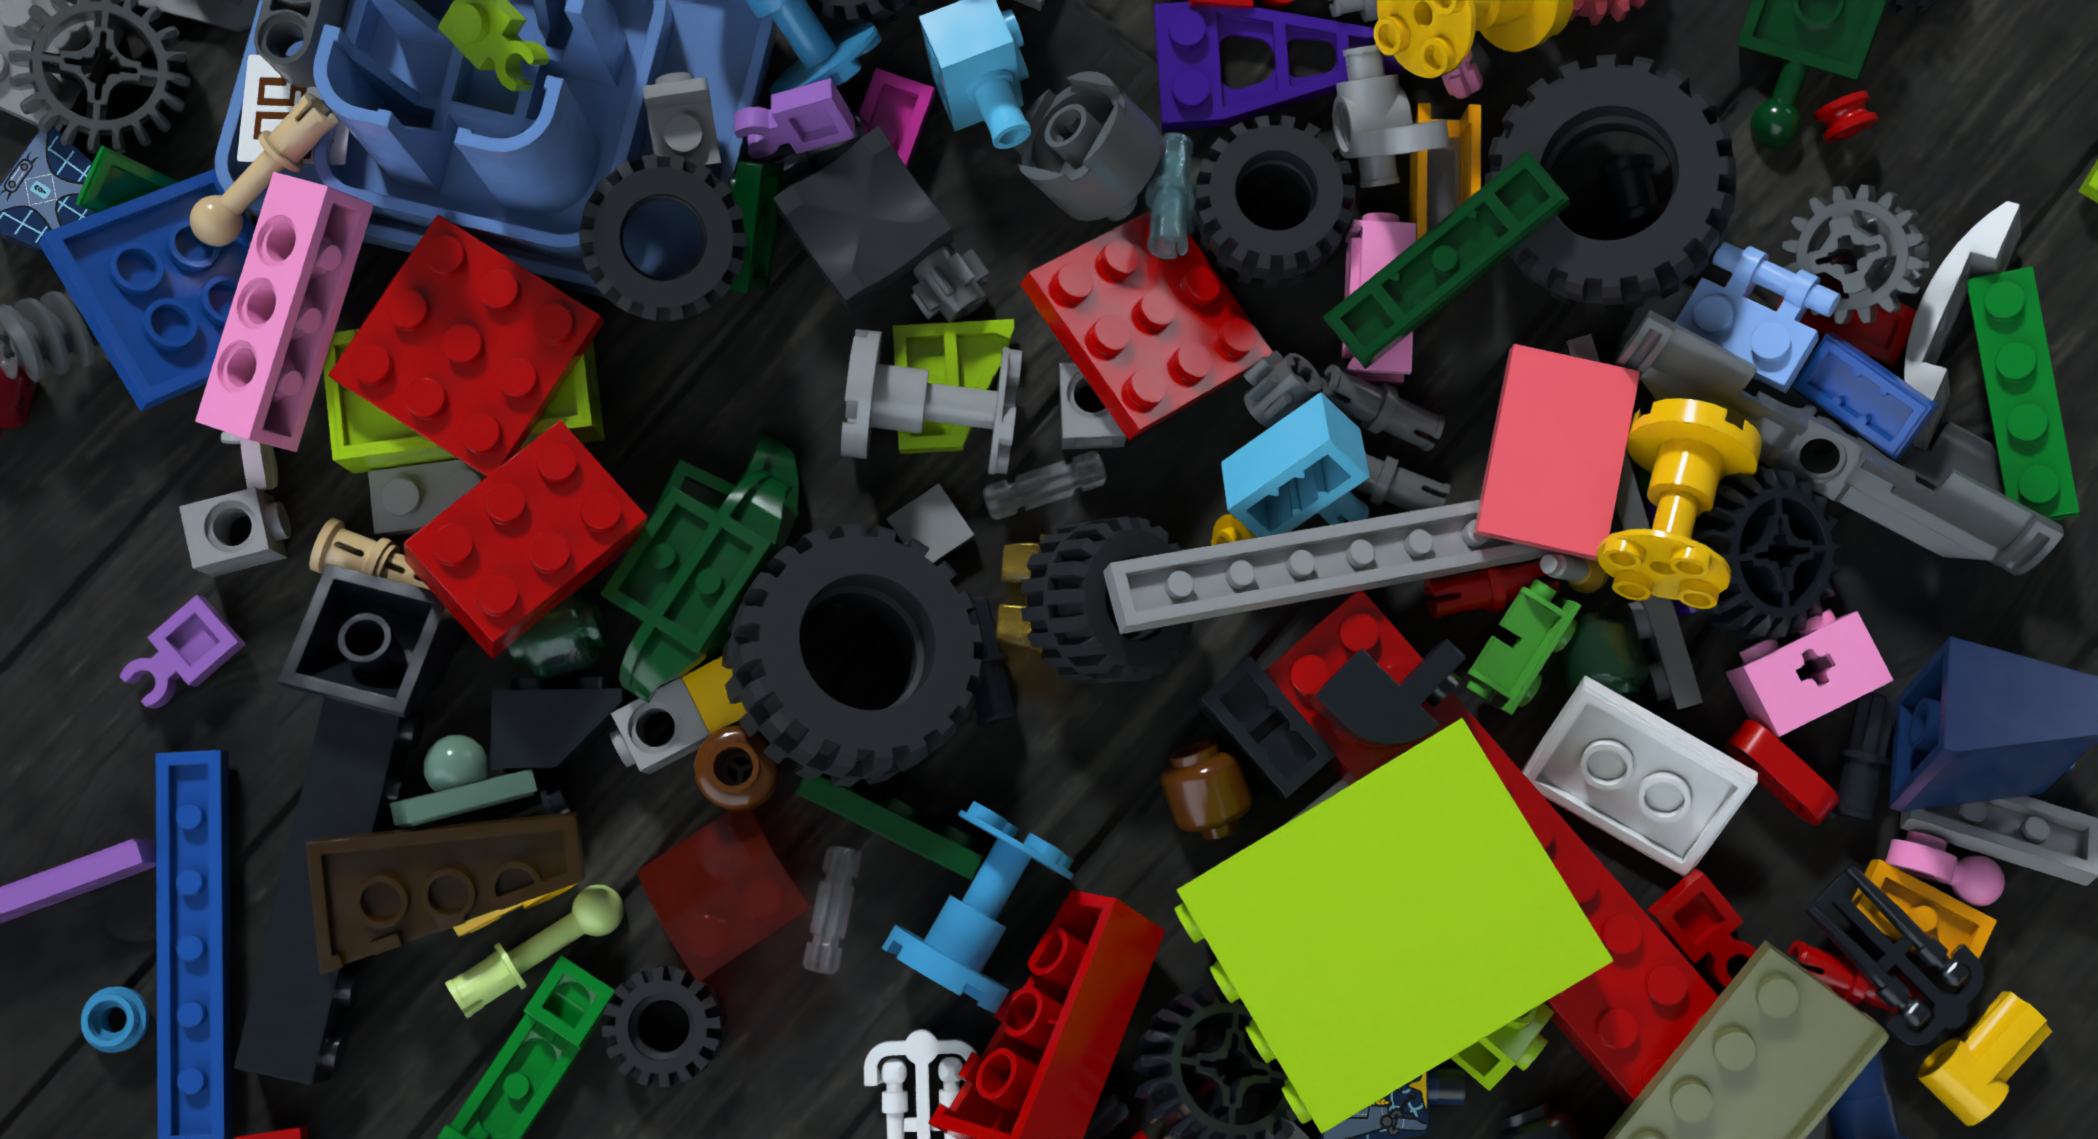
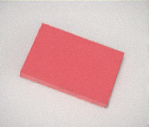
M1513 344L1509 349L1473 534L1598 561L1597 550L1599 544L1610 535L1640 371Z

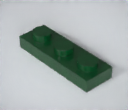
M823 774L822 777L819 776L814 781L806 778L802 779L796 794L972 881L974 880L984 859L983 856L973 852L978 839L946 823L942 824L938 834L914 823L920 812L919 810L887 794L884 795L880 805L857 794L862 784L860 781L848 787L832 786L829 780L830 775Z

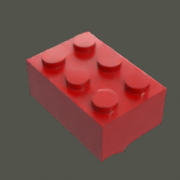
M559 420L404 542L405 561L493 660L634 545L644 530L648 517L567 426Z

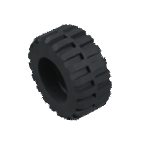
M1614 54L1597 56V66L1580 70L1578 61L1559 67L1561 78L1548 85L1541 77L1526 89L1529 100L1522 107L1512 104L1503 117L1502 122L1505 130L1501 137H1493L1489 149L1488 158L1491 162L1490 173L1485 174V185L1527 150L1549 176L1552 177V173L1560 159L1580 141L1604 132L1623 131L1643 136L1662 149L1673 173L1672 194L1663 214L1648 228L1630 237L1609 241L1582 237L1566 227L1556 215L1510 252L1508 256L1520 268L1522 275L1535 287L1541 285L1549 290L1552 298L1568 305L1574 300L1585 303L1587 310L1606 311L1607 305L1624 304L1625 310L1644 307L1643 300L1656 295H1660L1663 300L1680 291L1679 283L1689 276L1696 278L1709 265L1708 257L1715 248L1720 249L1728 233V223L1731 214H1734L1737 176L1736 158H1734L1732 149V137L1726 121L1719 120L1716 115V104L1704 90L1696 93L1690 88L1688 76L1674 68L1670 69L1667 74L1661 73L1656 70L1655 60L1635 56L1633 65H1619L1617 56Z
M858 524L838 525L829 536L821 529L803 535L793 548L785 546L759 573L744 594L741 602L732 612L726 628L731 633V638L723 646L722 666L732 669L733 676L725 684L730 704L742 702L747 712L739 720V723L749 737L760 731L770 742L763 751L764 754L777 764L785 757L798 762L795 774L808 780L814 781L823 773L830 775L829 780L832 786L851 787L860 779H865L871 785L886 781L900 771L906 772L946 743L957 732L956 726L969 716L977 701L971 691L983 683L985 663L981 659H974V654L985 646L983 626L980 624L971 625L968 615L977 608L969 590L960 594L950 582L957 573L945 560L937 567L925 557L929 551L928 546L914 538L906 545L895 542V530L875 526L867 536H862L861 527ZM825 604L852 605L873 614L890 629L902 650L906 672L903 692L895 703L882 710L857 709L836 701L816 684L804 664L799 638L801 623L811 610Z

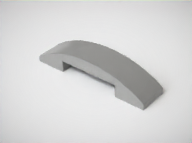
M2006 201L1978 222L1956 244L1942 262L1921 299L1908 338L1904 381L1937 403L1939 407L1913 441L1915 447L1927 450L1951 396L1947 368L1936 366L1968 294L1966 279L2005 272L2021 236L2020 204Z

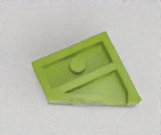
M1014 319L893 325L895 366L929 370L928 383L990 390L1000 368L1003 347H1009L1014 337ZM923 421L922 434L898 431L900 454L963 451L973 427Z

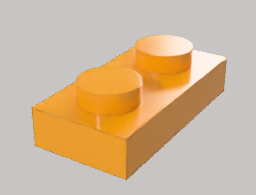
M1880 859L1870 861L1864 875L1896 903L1928 936L1934 935L1948 949L1946 955L1951 960L1952 955L1950 953L1959 944H1964L1978 959L1980 958L1997 920ZM1857 888L1852 902L1891 942L1895 943L1903 935ZM1912 946L1908 951L1914 953L1916 948Z

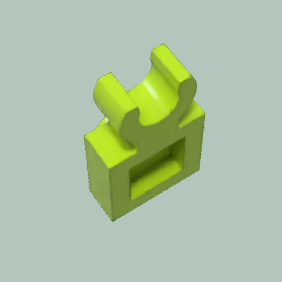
M454 0L437 27L478 70H495L501 84L511 91H530L533 87L530 80L522 73L521 62L523 58L530 65H547L550 61V57L542 45L534 41H523L518 36L527 20L508 0Z

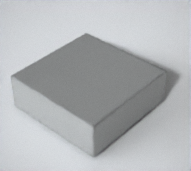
M939 483L886 518L903 545H906L914 538L928 546L929 551L925 557L934 565L975 539L974 533Z

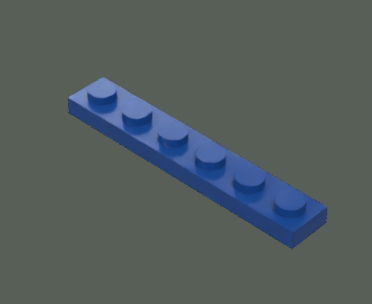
M208 750L156 753L158 1139H232L229 751Z

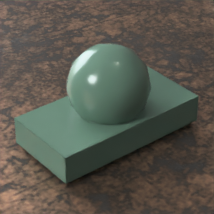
M448 735L437 740L430 747L424 760V776L429 786L435 792L389 803L394 825H399V828L411 827L532 796L537 791L532 769H527L486 779L488 775V757L483 748L474 739L464 735Z

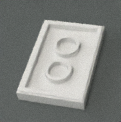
M1586 675L1521 770L1544 798L1683 877H1686L1694 870L1755 787L1758 779V772Z

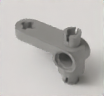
M1376 45L1343 50L1348 81L1336 83L1337 97L1334 100L1332 113L1336 143L1340 147L1339 152L1345 159L1358 158L1360 188L1399 183L1400 177L1397 174L1395 154L1450 146L1447 120L1412 122L1410 104L1404 90L1399 86L1398 74L1385 76L1383 53L1380 52Z

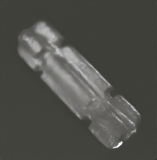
M1091 451L1073 457V463L1065 465L1063 460L1017 475L1016 482L1010 484L1005 479L987 485L983 489V497L992 519L999 520L1017 514V508L1022 506L1029 510L1074 495V489L1080 487L1084 492L1102 486L1106 482V471L1101 457L1097 452Z
M834 845L829 846L826 850L822 871L827 872L825 881H820L809 931L814 933L813 941L807 942L803 960L804 968L809 971L834 974L839 968L843 949L838 947L839 939H845L855 887H850L852 877L857 878L861 861L860 852L855 849Z

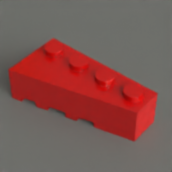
M1071 890L1027 962L1032 974L1026 984L1012 996L1007 994L999 1010L994 1015L1002 1023L981 1056L973 1051L971 1052L958 1073L960 1077L966 1080L950 1107L942 1103L939 1104L928 1124L956 1139H1083L1165 930L1117 898Z

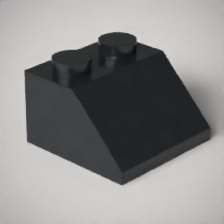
M326 564L278 682L281 686L407 718L443 683L464 627L429 589Z

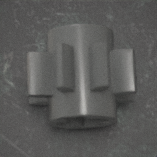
M952 245L943 246L928 255L913 270L919 283L912 287L914 293L911 297L928 320L941 312L948 323L958 322L977 310L988 298L981 286L988 282L986 276L990 272L973 249L960 256Z
M1275 350L1268 357L1263 356L1243 375L1253 385L1244 394L1245 405L1255 420L1267 428L1272 427L1313 398L1322 387L1321 379L1316 369L1309 361L1296 353H1289L1283 358Z

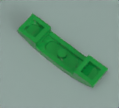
M561 955L523 1010L526 1014L451 1125H446L437 1139H523L590 1038L603 1016L607 1003L612 1001L615 990Z

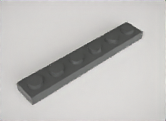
M1591 334L1566 341L1560 354L1600 362ZM1625 450L1612 519L1614 533L1630 529H1650L1627 450ZM1651 595L1647 600H1635V602L1628 603L1627 612L1634 635L1637 640L1647 639L1654 663L1645 665V670L1655 701L1665 700L1669 712L1703 703L1672 599Z

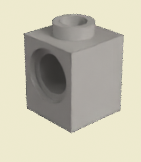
M1071 359V362L1059 363L1062 450L1125 447L1126 436L1106 408L1100 412L1089 413L1079 408L1074 400L1075 394L1081 388L1090 386V384L1074 361Z
M256 487L179 506L192 568L215 577L288 558L284 539L291 537V526L286 509L280 501L275 502L274 497ZM249 516L252 523L249 537L243 543L232 546L229 539L231 526L239 518Z
M681 677L657 689L649 704L639 698L611 713L618 729L610 733V738L626 767L636 763L639 771L649 775L698 750L710 735ZM668 712L675 723L673 737L663 746L651 747L644 737L645 723L656 713Z

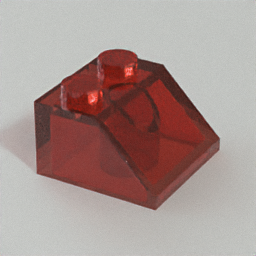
M753 810L727 811L637 871L661 926L697 982L710 979L816 908Z

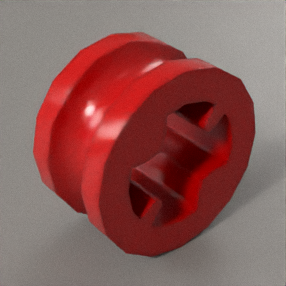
M1859 91L1843 96L1824 105L1814 113L1816 122L1826 125V132L1822 134L1826 144L1838 142L1859 134L1879 121L1876 112H1869L1866 109V103L1870 100L1867 91Z

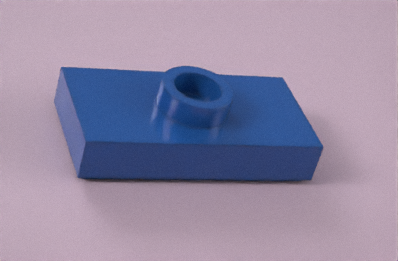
M1834 332L1825 334L1791 385L1792 388L1894 460L1903 457L1939 407L1937 403Z

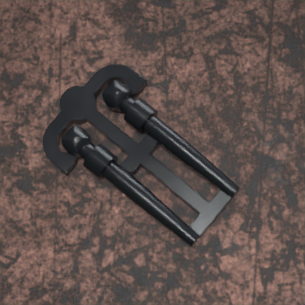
M1850 864L1844 872L1835 877L1813 899L1814 901L1805 912L1852 964L1877 988L1875 993L1890 1008L1896 1006L1899 1009L1898 1014L1889 1016L1881 1026L1895 1040L1910 1046H1920L1931 1042L1944 1028H1958L1962 1026L1968 1017L1967 1004L1980 991L1984 982V970L1980 960L1964 944H1959L1950 953L1952 955L1951 960L1946 955L1948 949L1934 935L1928 936L1896 903L1858 868ZM1852 882L1903 935L1894 944L1843 893ZM1831 904L1882 955L1877 962L1824 913ZM1914 946L1916 948L1914 953L1929 968L1935 966L1937 968V976L1947 986H1961L1954 994H1943L1904 954ZM1894 967L1930 1003V1008L1928 1009L1920 1000H1912L1908 996L1910 990L1896 975L1889 976L1887 972ZM1929 1016H1931V1018L1916 1032H1912L1906 1028V1024L1908 1026H1921L1929 1018Z

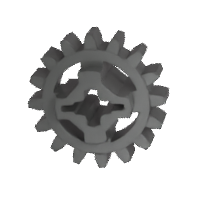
M1863 184L1858 189L1855 199H1853L1850 190L1846 186L1833 187V204H1830L1821 197L1810 199V207L1815 215L1811 219L1794 216L1791 221L1794 227L1802 232L1799 240L1783 241V249L1796 253V262L1784 268L1796 274L1799 270L1803 269L1818 277L1829 274L1842 282L1843 291L1848 293L1849 297L1841 295L1834 311L1835 323L1849 324L1855 309H1857L1858 316L1863 323L1877 321L1878 305L1889 313H1896L1902 308L1896 294L1899 291L1910 294L1917 293L1920 289L1918 284L1909 278L1911 271L1929 268L1930 261L1915 256V247L1928 242V234L1911 233L1909 226L1919 217L1918 212L1909 209L1897 214L1895 209L1900 199L1898 194L1887 192L1878 202H1875V186ZM1861 211L1881 219L1892 233L1878 234L1869 229L1867 219L1862 217ZM1829 224L1830 235L1821 249L1815 251L1822 231ZM1853 244L1865 245L1866 247H1880L1879 250L1869 252L1866 257L1857 260V265L1831 262L1832 259L1843 257L1844 253L1851 251ZM1896 258L1893 272L1881 286L1880 273L1890 259ZM1821 279L1820 285L1828 288ZM1814 310L1810 312L1815 316H1823Z

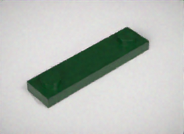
M1527 150L1329 311L1323 318L1364 369H1367L1569 206L1570 199Z

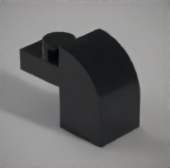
M1446 639L1436 645L1398 684L1363 649H1360L1308 702L1338 732L1349 740L1372 748L1398 747L1427 735L1439 725L1420 705L1426 700L1433 708L1436 707L1460 683L1461 679L1453 671L1466 657Z

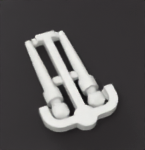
M919 1029L913 1031L906 1040L885 1041L871 1049L864 1063V1086H877L883 1082L886 1083V1091H882V1112L886 1113L887 1139H905L904 1132H917V1139H931V1131H941L928 1124L931 1119L929 1063L936 1058L937 1054H959L966 1061L972 1051L978 1054L972 1045L961 1039H937L931 1031ZM906 1055L915 1064L917 1117L904 1118V1112H908V1091L903 1090L902 1084L907 1076L905 1062L901 1059H888L884 1062L880 1072L878 1063L883 1057ZM946 1057L941 1060L938 1066V1075L941 1081H943V1089L939 1090V1104L942 1103L947 1107H950L961 1089L959 1081L961 1079L964 1080L958 1075L963 1067V1063L957 1057ZM944 1133V1139H956Z

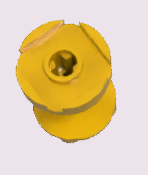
M1377 0L1378 21L1374 26V40L1380 52L1387 56L1394 55L1398 63L1409 72L1424 78H1435L1455 71L1471 50L1475 30L1480 31L1483 37L1494 46L1506 51L1520 52L1544 44L1549 37L1558 35L1566 27L1572 14L1574 0Z
M1681 398L1663 399L1653 402L1650 414L1642 416L1639 409L1633 415L1626 448L1634 462L1652 474L1647 497L1657 507L1652 529H1630L1612 533L1600 542L1597 550V560L1602 569L1614 578L1612 585L1614 592L1627 599L1637 601L1647 600L1651 595L1680 600L1683 604L1697 609H1709L1717 605L1719 593L1729 586L1731 579L1730 566L1719 554L1708 546L1692 540L1691 537L1696 517L1702 512H1710L1712 510L1719 481L1724 476L1741 473L1742 475L1749 474L1753 476L1756 472L1762 448V439L1758 430L1747 420L1744 421L1743 430H1741L1736 425L1725 421L1727 409L1709 402Z

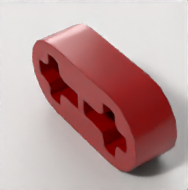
M1746 719L1724 744L1728 753L1735 760L1758 772L1757 781L1805 822L1818 826L1840 802L1839 796L1826 781L1773 733L1759 723Z

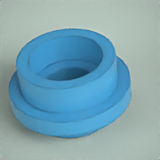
M122 986L104 988L92 995L82 1010L81 1029L88 1043L102 1052L117 1053L129 1050L137 1045L147 1032L150 1021L149 1009L143 997L130 988ZM115 1007L121 1008L127 1018L124 1028L119 1032L115 1031L109 1024V1015Z

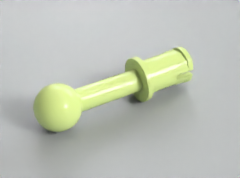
M591 885L586 887L575 897L571 913L508 953L505 952L500 942L494 945L497 950L496 952L464 973L448 980L445 984L468 1019L485 1005L516 985H519L521 990L527 987L520 976L521 974L584 934L598 937L613 932L623 918L624 906L622 899L615 890L608 886Z

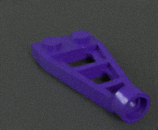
M1189 2L1154 4L1161 131L1224 127L1337 92L1336 83L1348 81L1343 50L1376 45L1374 27L1258 7H1189ZM1230 36L1255 39L1266 43L1273 52V73L1261 83L1241 89L1227 87L1221 80L1220 43ZM1292 40L1328 42L1334 48L1335 67L1330 72L1301 78L1293 77L1289 73L1287 44ZM1383 54L1385 76L1407 74V70L1398 63L1394 55L1387 56Z

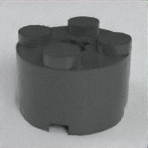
M1093 71L1076 73L1066 78L1072 84L1071 86L1062 90L1057 95L1048 89L1037 98L1025 114L1024 118L1031 127V134L1025 141L1014 148L1021 155V164L1017 165L1022 174L1071 218L1080 221H1093L1107 217L1111 221H1119L1127 217L1134 210L1137 204V195L1148 183L1157 163L1166 153L1167 142L1159 133L1153 121L1109 77Z

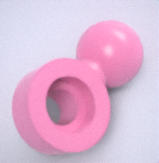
M1908 831L1906 841L1891 840L1886 863L1913 877L1951 885L1955 896L1967 905L1975 907L1990 905L2001 896L2004 890L2005 878L2002 869L1994 860L1986 856L1971 855L1958 861L1956 856L1945 852L1947 841L1915 831Z

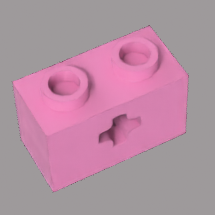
M1831 608L1822 612L1823 616L1817 615L1808 619L1806 629L1798 631L1800 636L1779 646L1777 640H1763L1740 651L1739 654L1744 663L1725 673L1749 719L1759 723L1776 737H1780L1894 681L1858 611L1835 618ZM1810 661L1815 671L1810 673L1806 680L1801 681L1796 670L1801 668L1805 664L1804 662Z

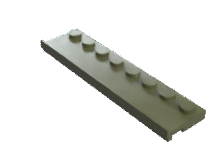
M1765 940L1603 1139H1806L1887 1042L1889 1035L1875 1019L1865 1012L1859 1011L1836 994L1831 987Z

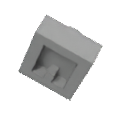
M677 72L662 75L655 80V84L642 87L654 154L657 156H671V154L685 157V160L695 164L701 163L712 171L722 170L707 78L694 79V76L690 73Z

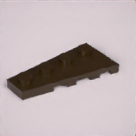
M579 812L310 839L306 842L320 975L341 968L345 964L400 947L406 942L437 931L442 932L464 924L470 919L498 909L509 908L583 881L585 878Z

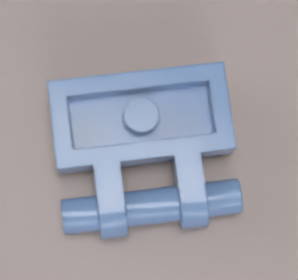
M1724 241L1720 249H1717L1715 252L1713 265L1731 272L1732 277L1725 288L1705 278H1701L1675 323L1758 366V370L1752 378L1787 393L1819 340L1817 330L1800 323L1808 308L1830 317L1840 301L1841 294L1820 285V277L1803 269L1799 270L1797 274L1769 262V255L1752 246H1748L1743 250ZM1756 284L1784 297L1777 312L1748 299Z

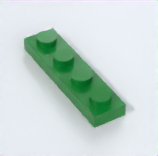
M2033 266L1966 279L2006 496L2052 521L2080 517Z

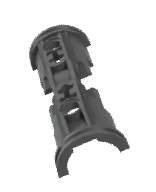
M1683 281L1679 283L1680 291L1663 300L1660 295L1643 300L1644 307L1633 310L1620 336L1612 357V364L1640 371L1639 378L1656 401L1672 398L1693 399L1716 404L1727 409L1725 421L1743 430L1744 421L1747 420L1758 430L1762 439L1759 461L1765 463L1770 468H1782L1786 471H1793L1795 478L1800 477L1803 480L1812 481L1814 491L1849 507L1942 557L1987 560L1996 566L2004 568V570L2013 575H2022L2039 564L2064 536L2062 525L2006 496L1997 446L1947 420L1930 448L1928 447L1925 450L1915 447L1914 443H1912L1902 458L1894 460L1791 386L1787 393H1784L1752 378L1758 370V366L1675 323L1695 290L1694 287ZM1814 439H1826L1834 443L1836 448L1826 455H1813L1807 452L1803 446Z

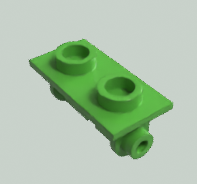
M1537 579L1533 580L1529 588L1522 586L1499 623L1501 627L1517 636V640L1510 647L1498 638L1491 636L1467 673L1472 678L1466 688L1486 701L1490 699L1495 691L1496 693L1489 704L1510 715H1513L1518 706L1524 707L1540 688L1543 677L1539 672L1551 653L1561 651L1572 638L1577 627V621L1574 617L1582 605L1558 596L1551 603L1557 592Z

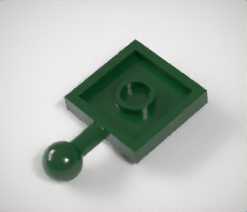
M1889 0L1751 1L1736 46L1743 50L1785 61L1772 98L1761 103L1754 110L1750 119L1752 136L1759 144L1767 148H1782L1790 144L1797 137L1801 128V117L1795 105L1809 68L1852 81H1860Z

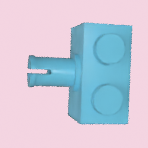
M961 0L919 16L933 82L954 131L985 121L995 148L1008 149L1025 141L1031 134V127L1020 109L1024 105L1020 81L1029 78L1019 49V47L1024 46L1023 37L1012 10L1009 9L1001 12L996 0Z
M1322 392L1221 462L1227 510L1257 537L1288 533L1316 513L1330 525L1345 523L1344 519L1349 522L1364 520L1369 515L1367 504L1350 491L1370 478L1361 430Z

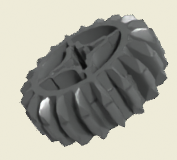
M50 0L52 7L56 11V14L52 17L43 8L32 5L28 10V14L33 22L40 27V30L37 32L26 26L18 25L14 31L15 38L30 46L31 51L10 50L8 60L13 65L26 67L30 70V72L11 77L10 83L14 90L34 89L35 94L25 98L20 103V108L24 114H31L43 107L48 113L37 125L40 132L46 134L53 127L55 128L58 123H61L66 127L61 138L62 145L75 144L78 133L88 135L87 153L90 156H96L100 148V137H111L112 150L124 155L126 153V143L123 135L131 133L136 143L141 148H146L151 143L149 134L144 128L146 123H150L157 131L164 134L170 130V122L159 112V109L162 107L174 113L182 112L185 103L179 97L168 93V88L176 90L188 89L190 77L181 73L170 72V68L186 64L189 56L187 51L184 50L166 51L165 46L173 43L179 37V31L175 26L166 27L157 33L152 27L159 22L162 16V10L158 6L149 8L141 18L134 13L138 7L139 0H125L123 7L112 4L113 0H101V2L76 0L77 4L69 6L66 0ZM94 21L93 36L91 42L85 48L79 51L62 50L61 54L47 52L52 41L68 27L81 22ZM115 24L129 30L142 41L153 59L155 68L141 66V62L127 59L118 52L114 44ZM104 40L106 42L105 57L110 59L109 68L116 65L119 69V75H108L106 84L102 85L101 99L97 101L95 100L96 84L91 82L92 72L84 75L81 71V66L93 65L95 56H98L99 42ZM44 72L60 74V78L75 81L84 89L87 96L86 117L72 112L54 96L45 80ZM138 86L154 88L150 98L137 111L119 119L106 120L108 101L114 92L122 88L138 89Z

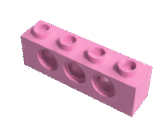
M273 172L195 422L251 441L297 452L374 204L329 186Z

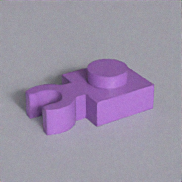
M831 78L772 94L771 109L747 107L734 114V134L737 138L748 136V155L751 159L768 157L775 153L780 145L790 143L795 153L799 154L856 138L855 118Z
M196 595L147 637L159 652L151 659L139 658L131 661L124 667L119 677L126 683L135 684L145 674L151 672L155 677V687L141 702L145 707L159 708L171 700L176 691V681L180 677L188 685L198 687L246 644L205 597Z

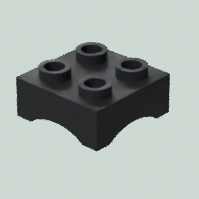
M879 126L860 138L836 160L773 197L778 213L849 313L913 270L928 255L954 242L951 226L918 185Z

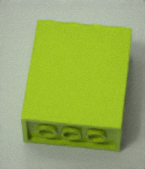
M1463 718L1177 889V892L1183 903L1174 908L1193 942L1197 943L1205 938L1217 957L1218 961L1210 967V970L1225 997L1230 1003L1241 998L1253 1020L1249 1021L1250 1025L1245 1028L1262 1059L1267 1064L1277 1058L1288 1079L1284 1080L1285 1086L1282 1087V1091L1293 1112L1302 1124L1313 1119L1321 1134L1614 961Z

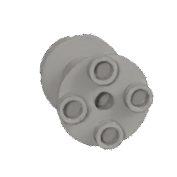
M862 329L855 330L846 385L845 418L848 419L847 422L842 423L841 456L867 459L872 428L922 434L923 421L992 429L988 474H1007L1015 425V401L1019 385L1022 350L1003 347L997 391L928 383L929 370L880 364L882 332Z

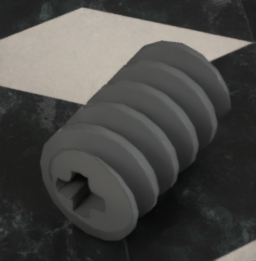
M67 290L65 294L56 291L47 292L41 296L40 301L29 297L21 299L15 304L14 308L10 305L0 304V367L10 379H15L18 367H23L31 380L34 382L41 381L45 375L43 360H48L57 374H66L70 370L69 353L73 354L80 366L84 368L91 367L95 359L93 348L95 346L103 358L110 361Z

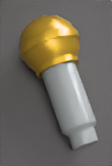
M1555 552L1543 556L1540 561L1541 570L1549 577L1567 580L1575 591L1587 594L1599 590L1604 586L1609 576L1602 569L1598 561Z

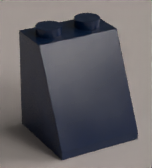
M1950 636L1896 699L1897 708L1894 724L1889 808L1903 812L2043 794L2061 775L2070 773L2076 761L2093 744H2098V676Z

